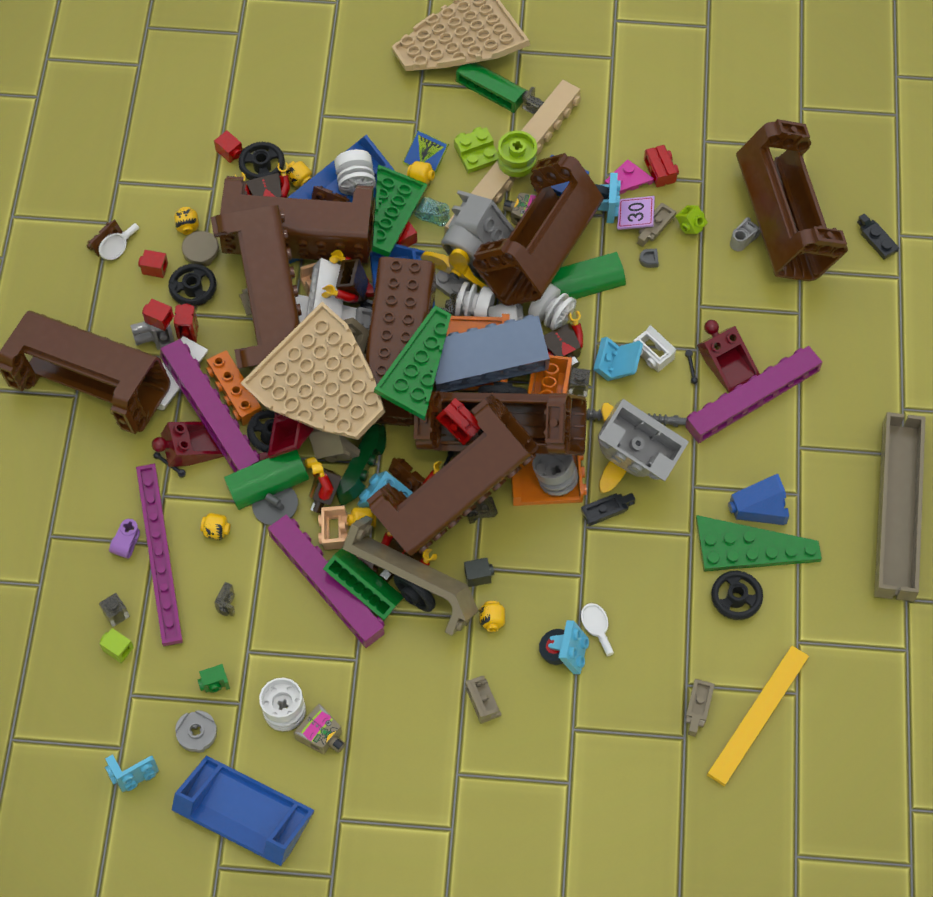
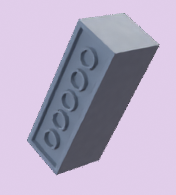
M527 315L517 321L510 319L506 320L504 324L496 325L492 323L486 325L485 328H470L464 333L452 332L448 334L434 382L436 391L453 392L548 370L550 358L539 316Z

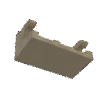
M485 676L465 681L466 691L480 724L500 717L501 712Z

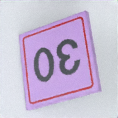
M655 196L620 199L617 229L654 227Z

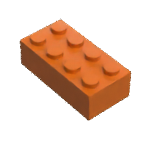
M549 355V369L531 374L527 394L568 393L572 358Z

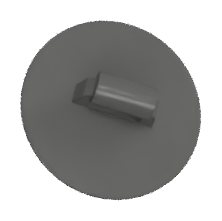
M292 488L274 495L268 493L265 499L252 504V510L260 522L272 525L286 514L289 518L295 514L298 507V498Z

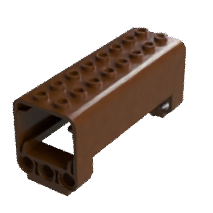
M777 119L775 122L764 124L736 153V157L774 275L780 278L814 281L847 253V242L843 230L827 228L802 156L811 145L806 124ZM769 147L785 149L786 151L779 157H775L773 161Z
M566 153L537 161L531 170L533 174L530 180L531 185L538 194L510 236L506 239L501 238L497 241L481 244L473 255L475 257L473 261L474 268L503 305H521L525 302H535L541 299L604 200L603 195L581 163L575 157L567 156ZM569 181V184L558 198L551 186Z
M227 176L225 178L220 214L279 205V210L284 211L285 222L282 223L283 229L287 228L289 239L285 241L286 248L290 247L292 258L308 260L323 258L330 261L331 253L335 250H341L343 257L359 258L361 263H369L374 210L373 186L357 185L353 192V201L340 202L247 195V191H245L246 181H244L243 177ZM238 235L220 237L222 253L241 255Z
M279 205L211 217L214 238L238 235L257 346L235 349L237 368L259 365L300 324L301 306L296 304L295 297L299 296L297 285L292 283L295 273L294 267L289 266V260H292L290 247L286 248L285 241L289 239L287 228L283 229L282 223L285 222L284 211L279 210Z
M394 257L379 258L365 356L376 384L379 383L432 310L436 292L435 263L431 261ZM381 397L385 413L375 423L408 427L414 425V415Z
M31 310L25 313L0 350V373L9 387L23 392L24 389L34 387L39 378L43 377L112 403L113 406L110 410L117 421V425H119L120 429L135 435L137 432H142L170 389L171 382L161 359L156 355L148 354L139 349L126 346L123 343H118ZM24 353L33 356L30 362L27 360Z
M432 391L425 421L414 415L413 439H415L418 450L461 452L484 431L480 428L463 446L436 417L455 398L463 403L474 415L471 410L492 394L505 405L537 443L539 449L535 454L583 456L585 452L587 401L584 396L568 393L517 394Z
M492 394L471 410L478 421L477 424L484 432L409 497H406L402 491L399 492L395 487L387 483L366 500L373 514L409 555L413 556L417 551L420 554L433 544L432 539L437 541L448 531L446 527L451 529L462 519L461 514L465 517L477 507L475 502H478V504L482 503L492 494L490 492L491 489L495 492L507 481L505 479L506 476L510 479L522 469L519 466L520 464L526 466L537 456L535 454L539 449L537 443L505 405Z

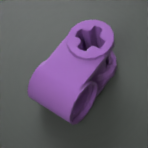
M125 519L122 521L115 537L111 541L110 553L126 559L131 557L135 544L140 537V530L135 520Z

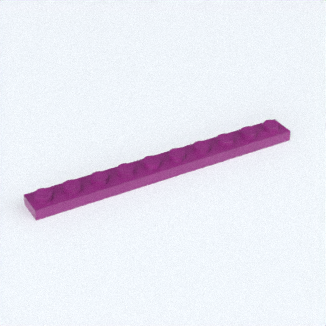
M155 463L138 466L136 471L162 645L183 643L157 469Z

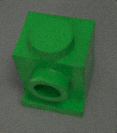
M223 664L199 671L201 678L197 680L201 691L205 690L206 693H214L221 690L222 687H226V690L230 689Z

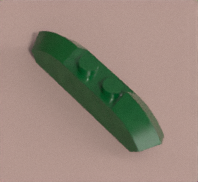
M375 424L367 430L358 447L360 449L359 457L352 458L340 480L336 494L341 506L357 498L366 487L362 481L365 482L367 480L370 466L375 465L377 456L382 455L386 447L387 437L383 425Z

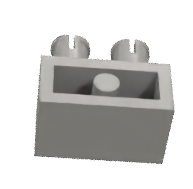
M145 321L130 325L136 346L153 341L156 344L157 350H160V348L174 342L170 324L165 331L149 325Z

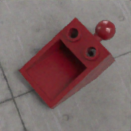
M708 320L704 324L705 332L712 335V337L697 344V347L706 364L728 393L733 391L737 385L747 383L752 376L760 375L736 326L727 328L719 333L717 321Z
M275 412L268 458L271 459L299 449L314 428Z
M201 421L168 422L161 432V437H156L152 441L154 451L163 452L165 450L169 467L190 466L224 457Z

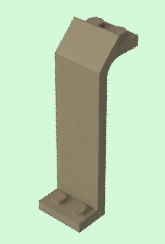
M353 317L343 320L350 327L364 354L369 331ZM314 429L309 435L316 459L325 458L326 461L334 463L340 460L359 457L360 449L344 436Z
M365 516L351 524L343 546L344 550L450 602L452 615L445 633L453 635L457 631H461L464 625H468L471 617L479 611L467 584L369 538L368 536L373 528L371 526L373 518Z

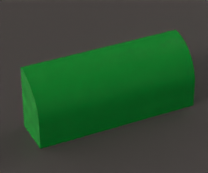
M476 62L463 64L456 71L457 83L513 113L516 112L529 95L528 90Z
M614 252L561 267L551 284L560 289V295L567 293L569 297L578 299L626 285V279L618 253Z
M297 450L271 459H264L224 477L238 510L265 499L268 493L274 495L310 479Z
M343 547L333 555L323 568V570L383 620L391 614L404 598L354 554L344 550Z

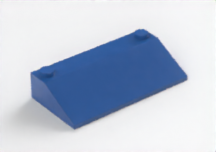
M207 755L175 792L172 811L279 866H282L291 854L314 813V810Z

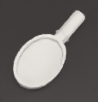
M134 223L122 234L113 233L105 237L99 246L100 256L105 260H114L122 255L126 248V239H129L139 229V226Z
M594 603L585 605L581 611V621L584 628L589 634L599 638V642H601L607 656L613 655V649L605 634L608 630V617L605 611Z

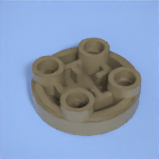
M196 231L189 234L182 243L184 259L193 264L209 266L219 252L217 239L214 238L213 234L206 231Z

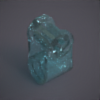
M423 197L415 210V216L422 221L445 226L450 220V208L446 203L429 197Z

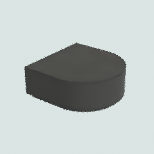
M657 249L643 250L640 253V264L646 268L658 267Z

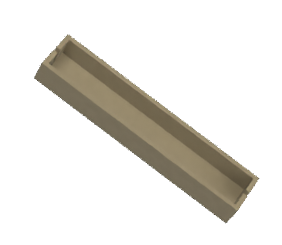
M887 412L882 427L874 597L892 599L893 596H896V600L914 602L919 593L925 417L908 415L904 427H901L904 414Z

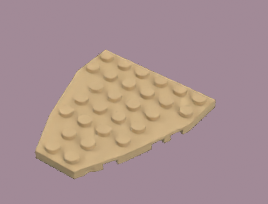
M453 0V3L448 7L447 5L442 6L441 12L438 14L432 13L413 27V32L410 35L405 34L400 41L392 46V50L405 71L447 68L497 59L529 46L530 42L500 0Z
M323 302L241 382L267 409L314 429L356 440L385 413L381 396L374 393V388L377 385L374 375L350 327Z

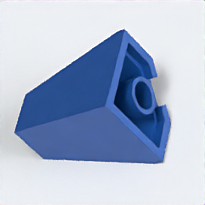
M775 474L733 493L730 502H728L731 514L734 513L736 520L786 525L789 519L788 508H784L786 492L779 474Z

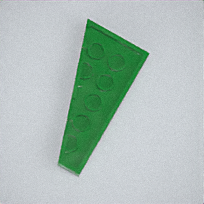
M378 164L372 251L386 257L390 256L424 195L428 184Z
M434 306L374 388V393L424 421L451 319L450 313Z
M696 515L704 572L821 562L822 560L819 541Z

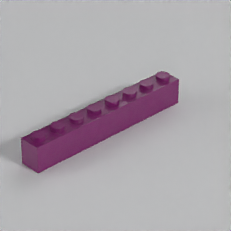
M178 339L160 348L161 360L232 470L237 472L259 462V454L256 450H252L248 437L241 433L238 422L230 416L229 408L220 401L218 391L211 387L209 377L200 370V364L196 358L193 359L188 345L186 343L183 344L181 339Z
M810 346L804 349L799 348L789 358L784 357L777 365L767 367L762 374L752 376L747 383L737 385L733 391L728 394H722L713 403H707L700 411L690 413L687 416L685 427L699 444L819 372L822 361Z
M287 514L268 527L269 536L365 648L369 647L385 634L384 622L379 616L375 617L369 607L323 570L329 560L326 561L323 557L322 550L318 546H313L309 535L306 532L302 533L300 531V526L294 518L290 519Z

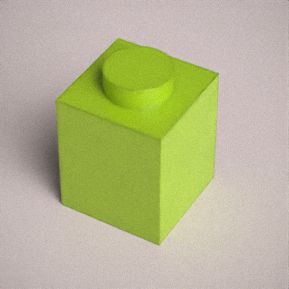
M113 628L102 636L99 643L105 653L120 663L134 649L131 640Z

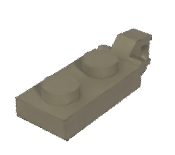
M661 203L654 211V227L641 228L637 244L643 247L649 240L653 241L676 216V211Z
M698 679L694 680L685 717V723L690 724L688 731L690 736L696 737L698 726L703 727L706 722L714 683Z

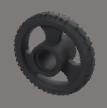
M262 141L245 147L239 156L238 162L240 171L245 174L247 179L252 180L276 173L280 175L281 172L278 170V167L269 172L271 170V160L279 159L280 169L283 170L285 158L278 146ZM252 163L255 172L258 174L250 172L245 164Z
M196 263L186 264L175 270L168 284L170 295L177 303L200 306L208 302L214 295L217 286L213 272L206 266ZM185 274L182 282H178V278ZM207 276L210 281L207 291H203L201 278ZM184 290L185 294L193 299L184 298L178 292Z
M494 382L493 385L480 386L478 393L527 394V390L521 387H514L513 383Z
M262 410L254 414L247 426V436L250 443L259 451L267 453L269 452L272 434L270 431H272L275 412L271 410ZM264 418H273L267 420L264 424L259 421ZM254 432H261L260 437L264 443L256 437Z
M730 571L716 579L712 587L711 598L714 607L723 616L733 620H744L756 614L760 609L763 601V590L760 583L752 575L741 571ZM740 579L748 582L756 594L749 595L747 586L739 582ZM726 581L730 584L725 599H719V588ZM733 593H739L742 597L737 598ZM745 603L751 607L743 612L730 610V607L740 608Z
M394 575V583L407 602L425 612H431L435 608V599L430 591Z

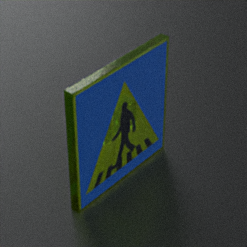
M417 130L403 163L411 165L415 161L427 162L432 165V169L436 174L449 144Z

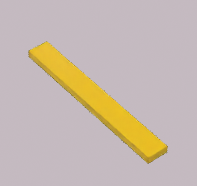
M794 646L790 647L711 767L707 776L725 787L808 660L809 656Z

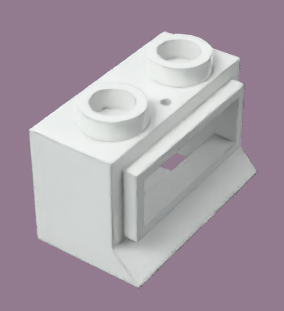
M651 325L645 332L633 340V342L641 341L643 343L640 356L650 368H654L657 372L661 371L675 358L676 349ZM650 339L655 343L656 349L662 350L665 354L659 357L645 342Z

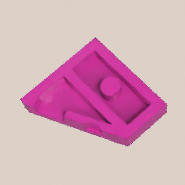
M628 159L614 172L618 173L617 180H621L619 195L626 193L628 190L638 189L640 185L646 183L650 185L654 181L653 177ZM610 176L604 181V184H609Z

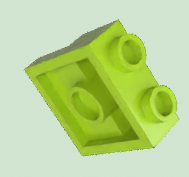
M477 127L471 133H460L454 138V148L468 174L494 165L498 160V152L487 127L483 129Z

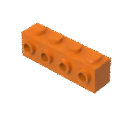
M225 350L207 359L208 367L206 371L210 378L214 377L216 381L214 384L219 392L222 391L225 395L223 399L228 407H232V414L236 421L240 420L244 426L249 423L254 414L262 411V407L257 399L241 384L244 378L228 351Z

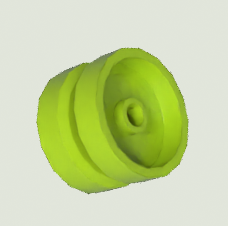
M515 130L506 133L498 142L497 163L500 170L510 177L520 178L530 174L537 160V143L535 138L524 131Z

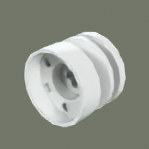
M358 149L348 150L335 158L334 164L336 174L338 175V188L341 193L353 196L357 185L373 186V188L376 186L372 158L369 152Z
M465 281L456 298L455 316L474 315L477 317H489L488 308L494 306V293L486 286H483L480 293H477V284H473L470 289V283Z
M550 283L541 299L535 302L532 301L528 315L539 316L540 322L544 320L545 327H550L554 331L568 322V314H573L577 301L573 297H569L567 293L560 295V289Z
M276 678L262 688L259 700L267 724L274 730L289 731L298 727L306 714L303 694L298 684L291 679Z

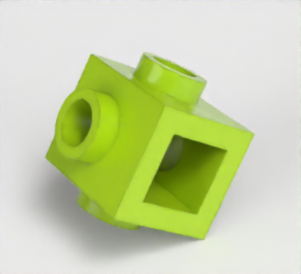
M687 205L675 216L681 230L685 234H698L708 223L705 219V214L698 205Z

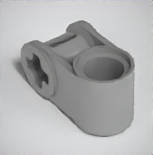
M749 217L745 218L734 229L730 240V247L735 251L744 250L761 234L759 226L751 222Z

